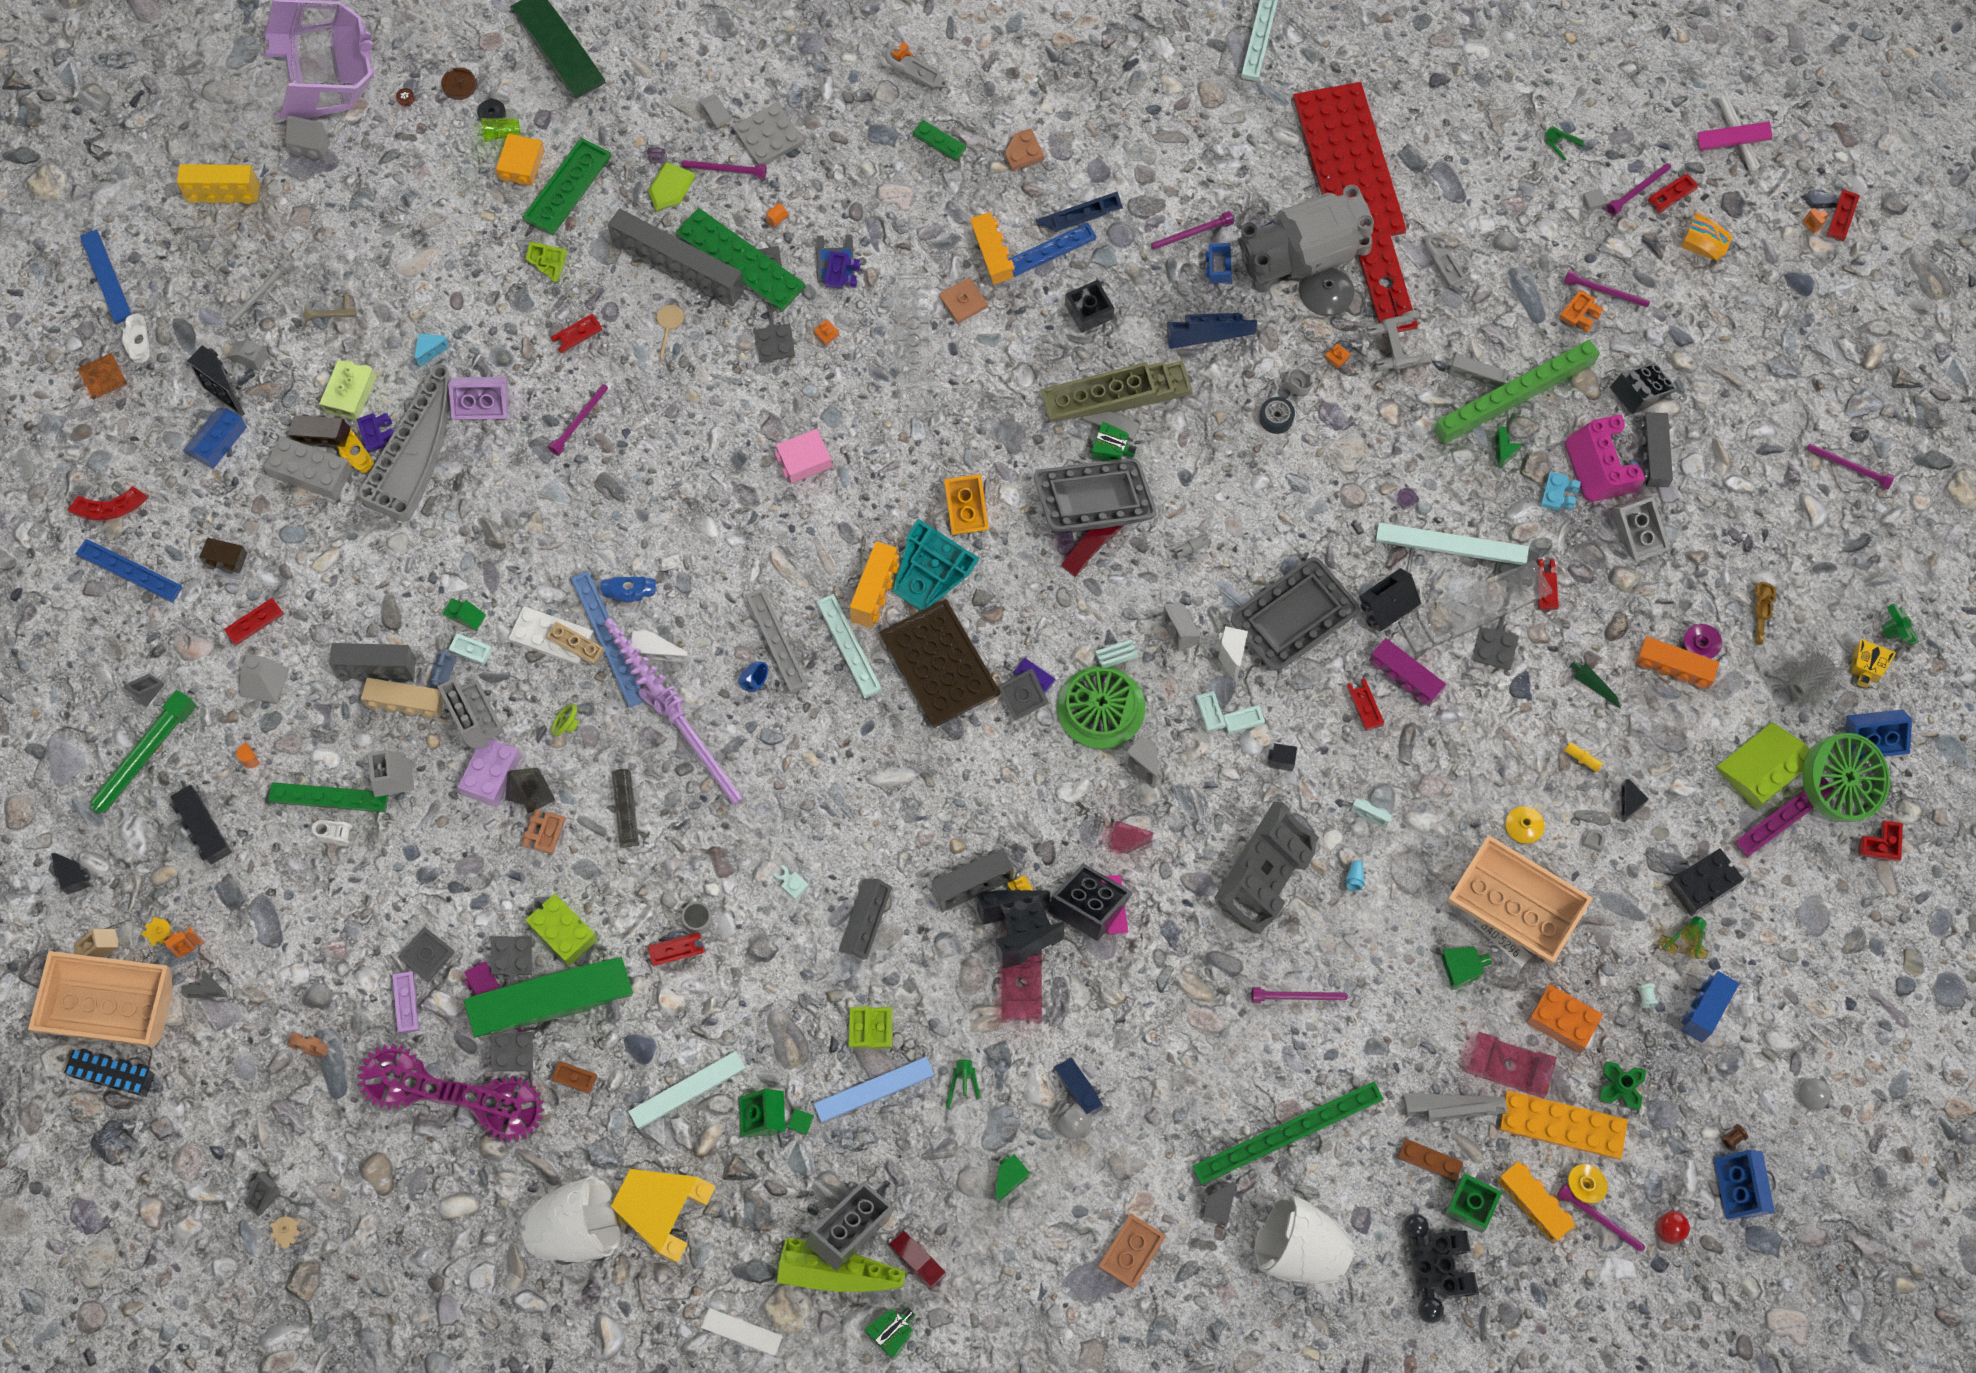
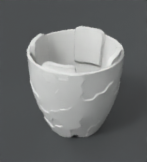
M591 1176L567 1183L533 1204L521 1218V1224L525 1226L522 1236L527 1251L540 1259L564 1262H585L611 1256L619 1246L621 1230L617 1224L615 1211L610 1207L612 1204V1192L607 1184Z
M1282 1195L1275 1200V1206L1267 1217L1264 1227L1258 1230L1254 1247L1257 1253L1258 1268L1262 1272L1278 1279L1302 1283L1322 1284L1338 1282L1341 1279L1339 1275L1343 1276L1348 1270L1354 1254L1353 1249H1351V1246H1353L1352 1238L1337 1222L1317 1207L1292 1195Z

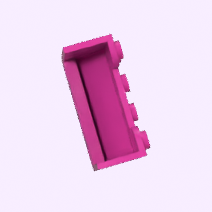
M1622 414L1593 420L1570 434L1565 441V448L1576 479L1581 482L1579 488L1582 496L1589 502L1639 492L1645 480L1639 466L1631 464L1621 467L1610 435L1623 431L1625 422Z

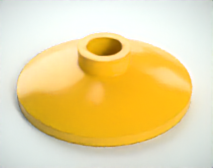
M1522 806L1513 809L1508 814L1505 828L1508 835L1514 841L1521 844H1531L1540 839L1544 832L1545 824L1539 812L1533 808ZM1527 820L1530 825H1524L1523 821Z
M1580 1164L1575 1166L1568 1175L1569 1188L1572 1194L1580 1201L1594 1204L1600 1202L1606 1196L1608 1191L1607 1180L1604 1174L1595 1166Z

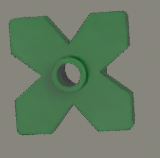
M1895 603L1887 606L1892 617L1891 620L1885 622V625L1882 626L1887 639L1901 637L1903 641H1908L1911 645L1918 643V637L1912 628L1913 623L1909 616H1907L1905 609L1899 608Z
M1607 1061L1604 1064L1603 1075L1611 1084L1600 1090L1599 1101L1612 1104L1621 1097L1627 1108L1639 1110L1643 1097L1635 1087L1645 1082L1646 1070L1634 1067L1629 1072H1623L1618 1063Z

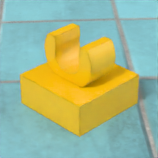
M1025 875L1007 883L1009 890H1033Z

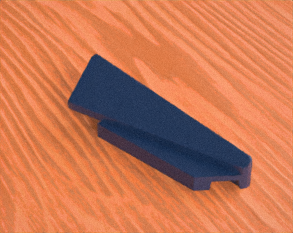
M1118 191L1036 219V223L1057 232L1107 214V211L1123 209Z
M1240 313L1185 315V322H1167L1168 346L1170 349L1253 335L1256 333L1257 320H1245L1244 315Z

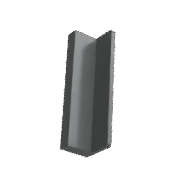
M880 879L863 880L839 952L851 953L862 960L868 959L892 886Z

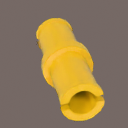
M1571 741L1564 750V752L1577 759L1579 764L1583 763L1596 773L1603 765V762L1590 755L1588 750L1584 751Z

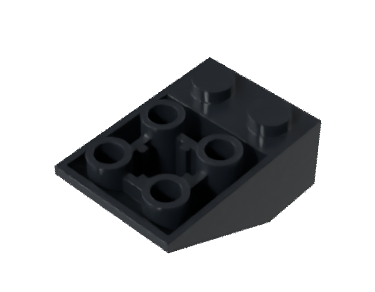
M1655 362L1621 373L1610 386L1611 390L1631 415L1647 409L1677 390L1672 381L1666 377Z

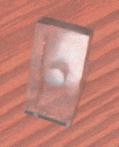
M144 938L123 959L125 961L149 964L160 963L148 938Z

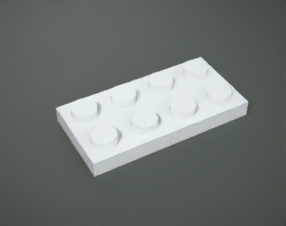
M524 606L508 640L514 644L580 666L582 658L547 640L546 635L556 621L589 640H592L594 631Z

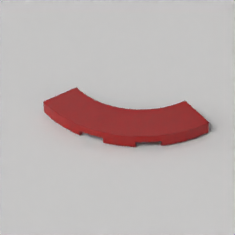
M133 486L122 495L106 502L89 500L79 495L67 510L75 516L88 520H110L134 511L148 499V496Z

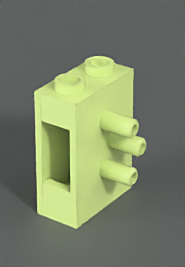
M338 360L319 403L323 412L357 421L356 419L360 418L376 379L373 369L367 365L360 366L354 364L349 360Z

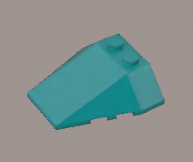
M917 519L907 535V543L902 554L900 569H898L893 592L922 611L935 604L967 578L980 558L925 522Z

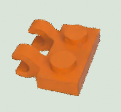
M1579 290L1560 314L1559 319L1574 328L1578 324L1583 331L1588 332L1592 327L1593 320L1584 315L1588 311L1594 319L1598 320L1602 315L1603 308L1594 304V297Z

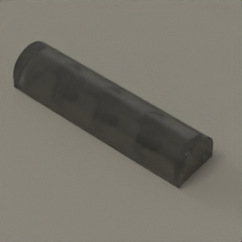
M617 769L611 775L620 848L639 846L631 770Z

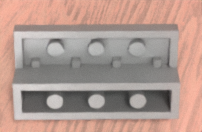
M453 678L438 686L468 746L477 749L488 747V740L504 733L478 680L460 688L456 679Z

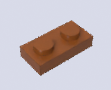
M559 1061L551 1080L590 1095L598 1075Z

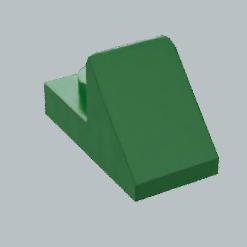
M1499 427L1496 433L1498 468H1503L1520 451L1522 443H1510V434H1507L1506 427Z
M451 598L443 612L444 617L475 631H478L486 617L485 613L469 601L465 600L462 603L454 598Z

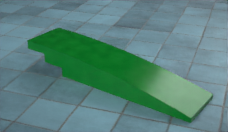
M618 957L499 988L463 999L473 1037L477 1038L591 1011L594 1007L611 1004L613 1000L630 997L633 995V991L623 959Z

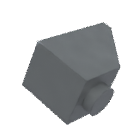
M1232 1182L1208 1196L1206 1202L1202 1201L1199 1213L1203 1214L1202 1221L1226 1227L1237 1183Z

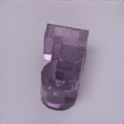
M1072 531L1057 532V550L1061 555L1067 556L1073 550Z

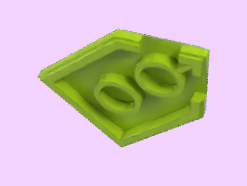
M664 162L648 189L655 211H661L663 208L672 205L673 207L680 205L696 175L691 171Z

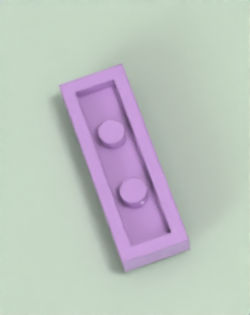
M409 971L392 974L398 1033L404 1034L420 1031L414 973Z

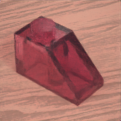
M1116 821L1108 848L1117 854H1128L1151 843L1154 832Z

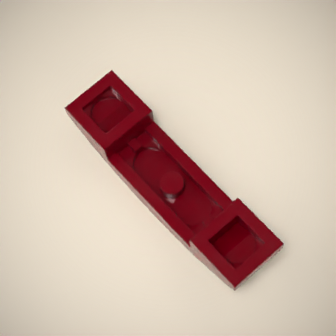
M1124 525L1091 529L1066 557L1061 567L1076 577L1088 565V561L1110 538L1112 539Z

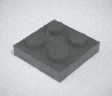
M1033 669L998 686L1015 721L1050 704Z
M424 926L398 955V958L429 983L455 951Z

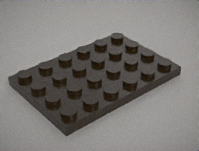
M947 599L879 632L881 639L933 729L1001 695V691Z

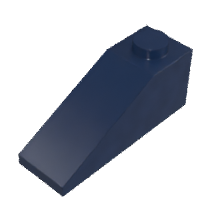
M1072 1057L1054 1067L1072 1100L1077 1102L1086 1114L1092 1113L1093 1116L1102 1110V1102Z

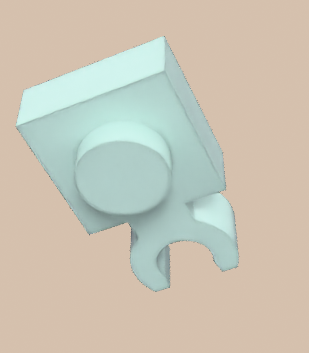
M782 865L781 869L785 872L784 875L779 876L775 872L774 877L777 881L784 882L781 888L796 900L809 888V884L796 872L790 875L788 868Z

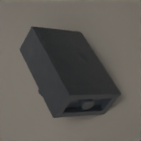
M1399 568L1359 596L1361 609L1366 615V623L1370 628H1374L1379 632L1422 604L1412 574L1402 568Z

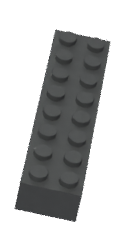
M620 208L608 223L612 244L615 247L623 248L630 255L638 256L647 264L657 266L662 272H668L676 279L687 282L691 287L701 289L706 295L718 298L723 304L734 306L745 291L741 271Z

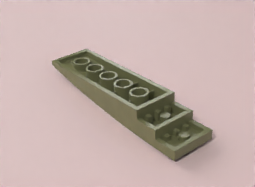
M1182 360L1166 364L1163 361L1148 365L1147 362L1047 387L1041 389V394L1051 422L1159 403L1191 395L1193 390Z

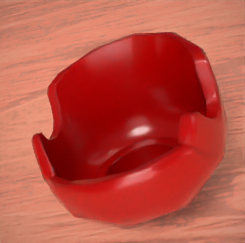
M1679 1211L1665 1213L1658 1218L1656 1223L1658 1236L1663 1242L1669 1244H1677L1686 1239L1691 1229L1688 1219Z

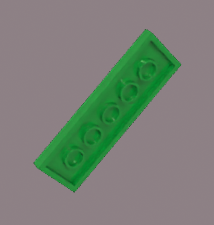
M580 138L522 216L523 221L554 236L612 157L611 152Z

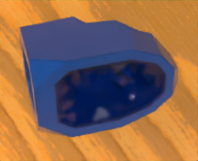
M759 661L748 665L746 670L742 671L738 684L748 692H757L767 679L768 665L765 662Z

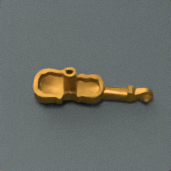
M1759 582L1754 588V596L1757 600L1754 614L1757 617L1755 632L1757 636L1755 642L1757 645L1764 643L1765 620L1772 617V602L1776 601V588L1767 582Z

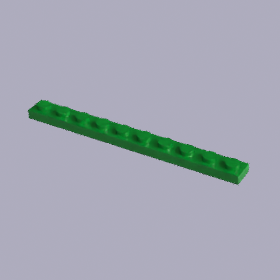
M1375 1081L1199 1162L1193 1165L1192 1169L1202 1186L1376 1105L1384 1099Z

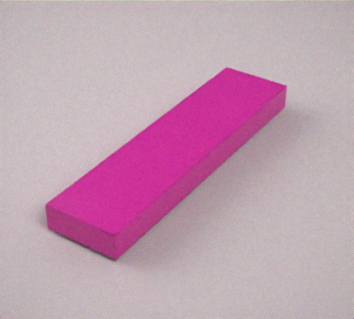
M1770 121L1698 132L1699 149L1701 151L1772 140Z

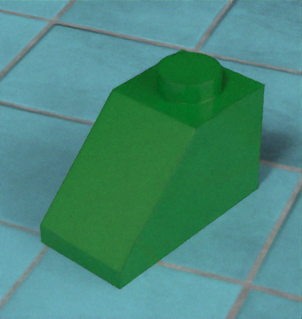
M1015 1154L1011 1157L1008 1155L999 1162L996 1201L998 1203L1030 1177V1172Z

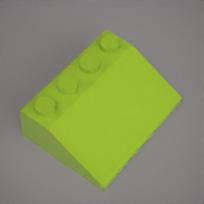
M1772 722L1716 768L1757 811L1802 774L1804 761L1810 748L1804 742Z

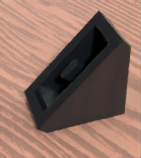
M1625 779L1621 785V822H1626L1649 800L1630 779Z

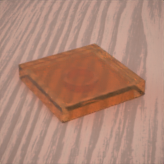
M112 352L78 368L93 400L128 384Z

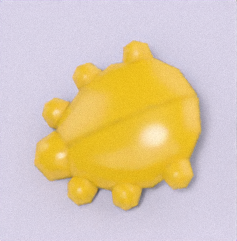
M153 917V921L150 924H145L146 931L142 932V935L145 936L143 943H151V946H155L156 942L163 944L164 939L171 935L168 921Z

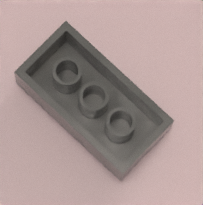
M332 643L329 665L337 679L342 681L358 679L366 682L367 678L384 681L396 680L405 683L408 680L414 681L416 658L409 645Z
M1004 848L1000 850L994 849L983 858L976 857L965 866L959 865L954 867L950 873H941L935 876L934 880H932V893L943 913L976 898L979 894L987 893L1013 881L1014 868Z
M863 1181L810 1231L805 1244L837 1271L889 1221L894 1207Z

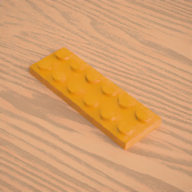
M1509 1090L1506 1091L1507 1113L1502 1114L1499 1131L1616 1160L1622 1159L1628 1119Z

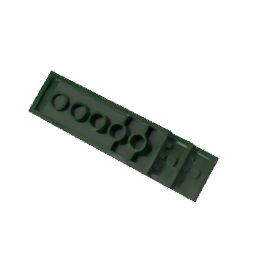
M521 0L510 6L559 81L564 84L575 99L606 84L598 68L548 0Z

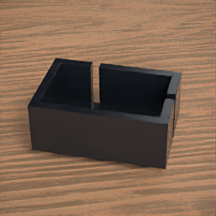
M1721 848L1675 876L1668 884L1691 917L1739 887L1745 880L1734 865L1732 867L1729 866L1731 861Z

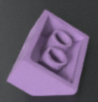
M459 377L450 380L448 386L452 419L508 418L509 392L507 377Z

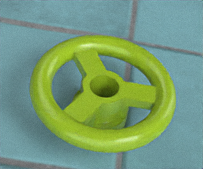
M570 703L558 713L551 726V734L553 736H560L565 731L572 733L579 723V720L575 718L577 714L576 704Z

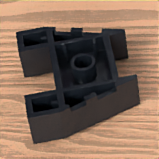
M995 890L977 895V912L983 925L1002 920L1009 935L996 939V956L1002 969L1020 965L1026 962L1028 957L1034 954L1038 955L1045 947L1053 946L1064 939V922L1051 925L1044 911L1050 905L1049 890Z

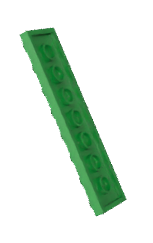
M699 207L675 232L676 236L687 244L741 271L744 285L781 312L806 287L805 283Z

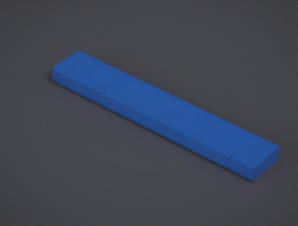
M1086 223L1009 258L1008 261L1012 260L1015 268L1012 271L1013 277L1096 240V234L1089 223Z
M96 229L81 235L80 238L113 320L116 324L124 322L132 313L100 234Z
M85 539L76 552L78 557L171 603L174 602L183 588L180 584L88 539Z

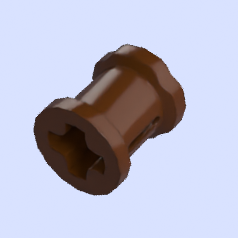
M1735 1124L1733 1130L1720 1137L1722 1143L1731 1151L1735 1150L1736 1145L1742 1140L1746 1141L1749 1138L1747 1132L1739 1124Z

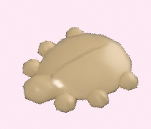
M284 1216L270 1224V1227L273 1228L271 1238H276L275 1245L281 1244V1248L286 1249L290 1243H295L294 1236L299 1235L297 1230L298 1220Z

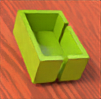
M554 893L542 904V910L538 908L525 921L533 932L570 967L598 939L595 933Z

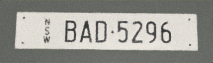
M1467 912L1463 914L1467 920L1521 967L1532 957L1521 946L1515 945L1513 940L1486 924L1484 926L1479 923L1477 918Z

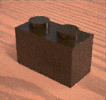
M207 537L199 558L204 566L209 569L219 568L226 573L232 574L233 572H241L248 553L242 545Z

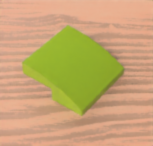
M850 1007V1048H892V1007Z

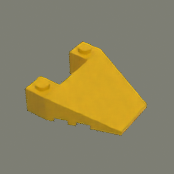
M629 1169L610 1207L657 1255L673 1263H678L688 1243L669 1233L686 1199L702 1207L706 1206L716 1186L694 1176Z

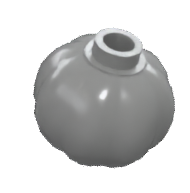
M1067 1102L1056 1113L1059 1116L1056 1120L1057 1129L1064 1137L1068 1139L1082 1137L1084 1139L1091 1133L1092 1113L1086 1114L1077 1102H1074L1072 1105Z

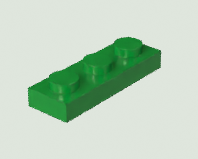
M924 120L913 131L914 137L955 162L966 150V145Z

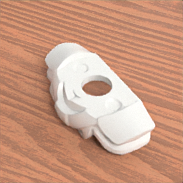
M136 313L128 316L125 320L126 328L123 329L122 344L134 363H144L148 360L150 351L147 326L144 317ZM142 335L144 337L143 341L140 344H135V338Z

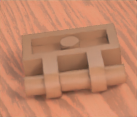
M534 809L533 815L528 820L529 826L527 831L522 836L523 842L521 846L529 848L530 843L535 842L534 850L553 855L566 818L546 812L543 819L540 818L542 812ZM536 826H541L538 835L534 834Z

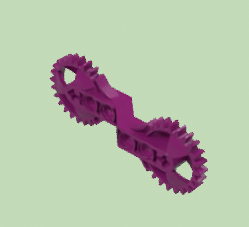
M384 1044L383 1051L376 1047L375 1055L369 1052L368 1056L370 1059L363 1058L362 1062L366 1066H359V1070L363 1073L357 1074V1078L363 1079V1081H360L358 1086L364 1087L360 1094L367 1093L365 1101L372 1099V1106L379 1103V1110L384 1105H387L388 1111H390L393 1105L396 1110H399V1104L407 1108L411 1104L422 1100L459 1106L470 1110L477 1118L480 1127L487 1126L485 1133L492 1131V1139L498 1135L499 1142L505 1137L507 1138V1143H510L511 1138H514L517 1143L519 1136H522L524 1140L527 1139L526 1132L533 1135L532 1127H539L536 1120L542 1121L543 1119L542 1116L538 1115V1113L544 1112V1109L539 1107L544 1101L537 1100L541 1093L534 1094L536 1086L529 1088L530 1081L528 1080L523 1084L522 1077L516 1082L514 1081V1076H511L510 1081H507L504 1076L502 1083L494 1079L486 1085L477 1087L466 1083L440 1080L432 1077L426 1071L422 1060L415 1061L417 1054L409 1055L410 1048L404 1052L402 1051L403 1045L397 1050L394 1044H392L391 1049H388ZM397 1054H401L397 1066H393ZM374 1059H376L384 1069H382V1068L374 1061ZM393 1073L396 1079H392L390 1082L387 1076ZM401 1075L404 1076V1077L402 1078V1084H401V1085H398V1084H399V1080H397V1079H400V1076H401ZM381 1077V1083L366 1085V1080ZM407 1079H414L417 1085L409 1088L405 1085V1081ZM429 1084L434 1085L436 1092L429 1094L425 1091V1087ZM519 1086L517 1098H512L515 1087ZM385 1088H387L389 1090L385 1101H382ZM468 1093H473L476 1095L477 1100L475 1102H468L465 1096ZM487 1099L495 1100L496 1107L488 1108L485 1101ZM501 1102H504L503 1105H502L501 1112L498 1111V1109H499V1107H500V1103H501ZM535 1102L534 1107L521 1110V1104ZM510 1105H512L513 1110H515L511 1114H509L508 1109H506ZM518 1117L528 1126V1128H526L523 1125V1123L518 1119ZM506 1120L509 1121V1123L504 1134L501 1133L504 1121Z

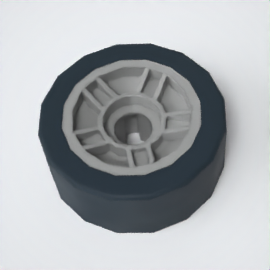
M1272 397L1261 406L1259 414L1260 424L1270 433H1284L1293 424L1295 409L1287 399Z

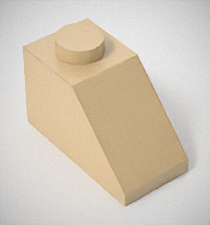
M92 929L74 944L75 953L77 955L104 957L110 955L119 947V939L116 936L115 929Z

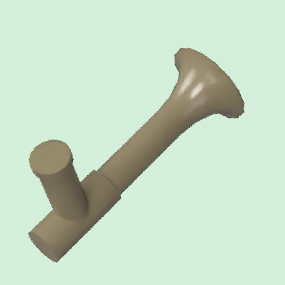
M343 294L344 309L315 311L304 306L306 324L309 320L319 317L357 316V309L351 308V295Z

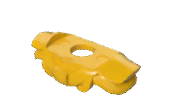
M350 429L345 447L337 446L339 456L347 459L350 465L354 466L361 473L369 472L374 467V462L360 440ZM354 446L360 447V452L357 455L351 454V449Z

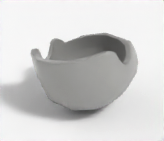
M1298 368L1290 370L1285 377L1287 389L1296 395L1306 394L1314 385L1312 375L1306 374L1305 371Z
M1816 1078L1803 1082L1798 1092L1801 1102L1809 1109L1822 1110L1829 1105L1831 1099L1829 1086L1823 1080Z

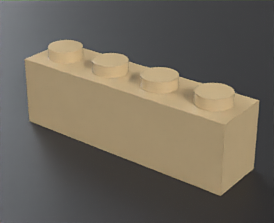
M372 678L366 679L361 697L362 702L369 709L376 710L381 708L391 713L400 711L409 716L418 714L428 719L440 718L444 699L439 689Z

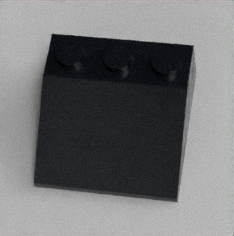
M202 345L187 360L196 378L205 390L243 416L245 414L227 376V370L222 367L223 363L217 358V352L212 348L207 349Z
M1083 863L1051 896L1048 912L1098 941L1108 931L1133 892Z

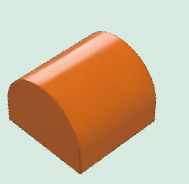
M778 203L766 213V222L775 228L789 216L788 212Z
M248 743L242 744L237 749V758L244 767L254 768L260 765L259 760Z

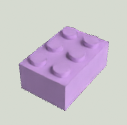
M490 739L487 741L488 747L476 748L458 789L463 796L498 808L521 759V755L517 748Z

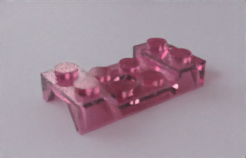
M1042 952L1028 957L1027 961L1020 965L1002 969V1023L1013 1020H1030L1042 1023ZM1023 978L1027 981V985L1024 988H1019L1016 985V981Z
M1478 1032L1466 1073L1544 1099L1549 1090L1557 1057L1540 1051L1535 1053L1499 1041L1497 1037ZM1507 1061L1515 1063L1516 1069L1514 1071H1509L1506 1068L1505 1063Z

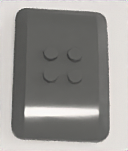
M1126 458L1037 470L1034 474V482L1048 526L1053 531H1081L1147 521L1153 519L1156 515V507L1142 466L1137 459Z
M1311 557L1235 610L1231 615V623L1236 629L1248 631L1246 638L1248 644L1270 669L1279 671L1353 619L1358 614L1360 608L1358 602L1324 563L1318 558Z

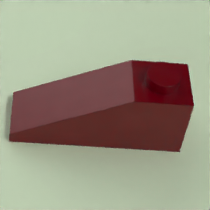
M904 1230L888 1244L930 1290L946 1277V1272Z

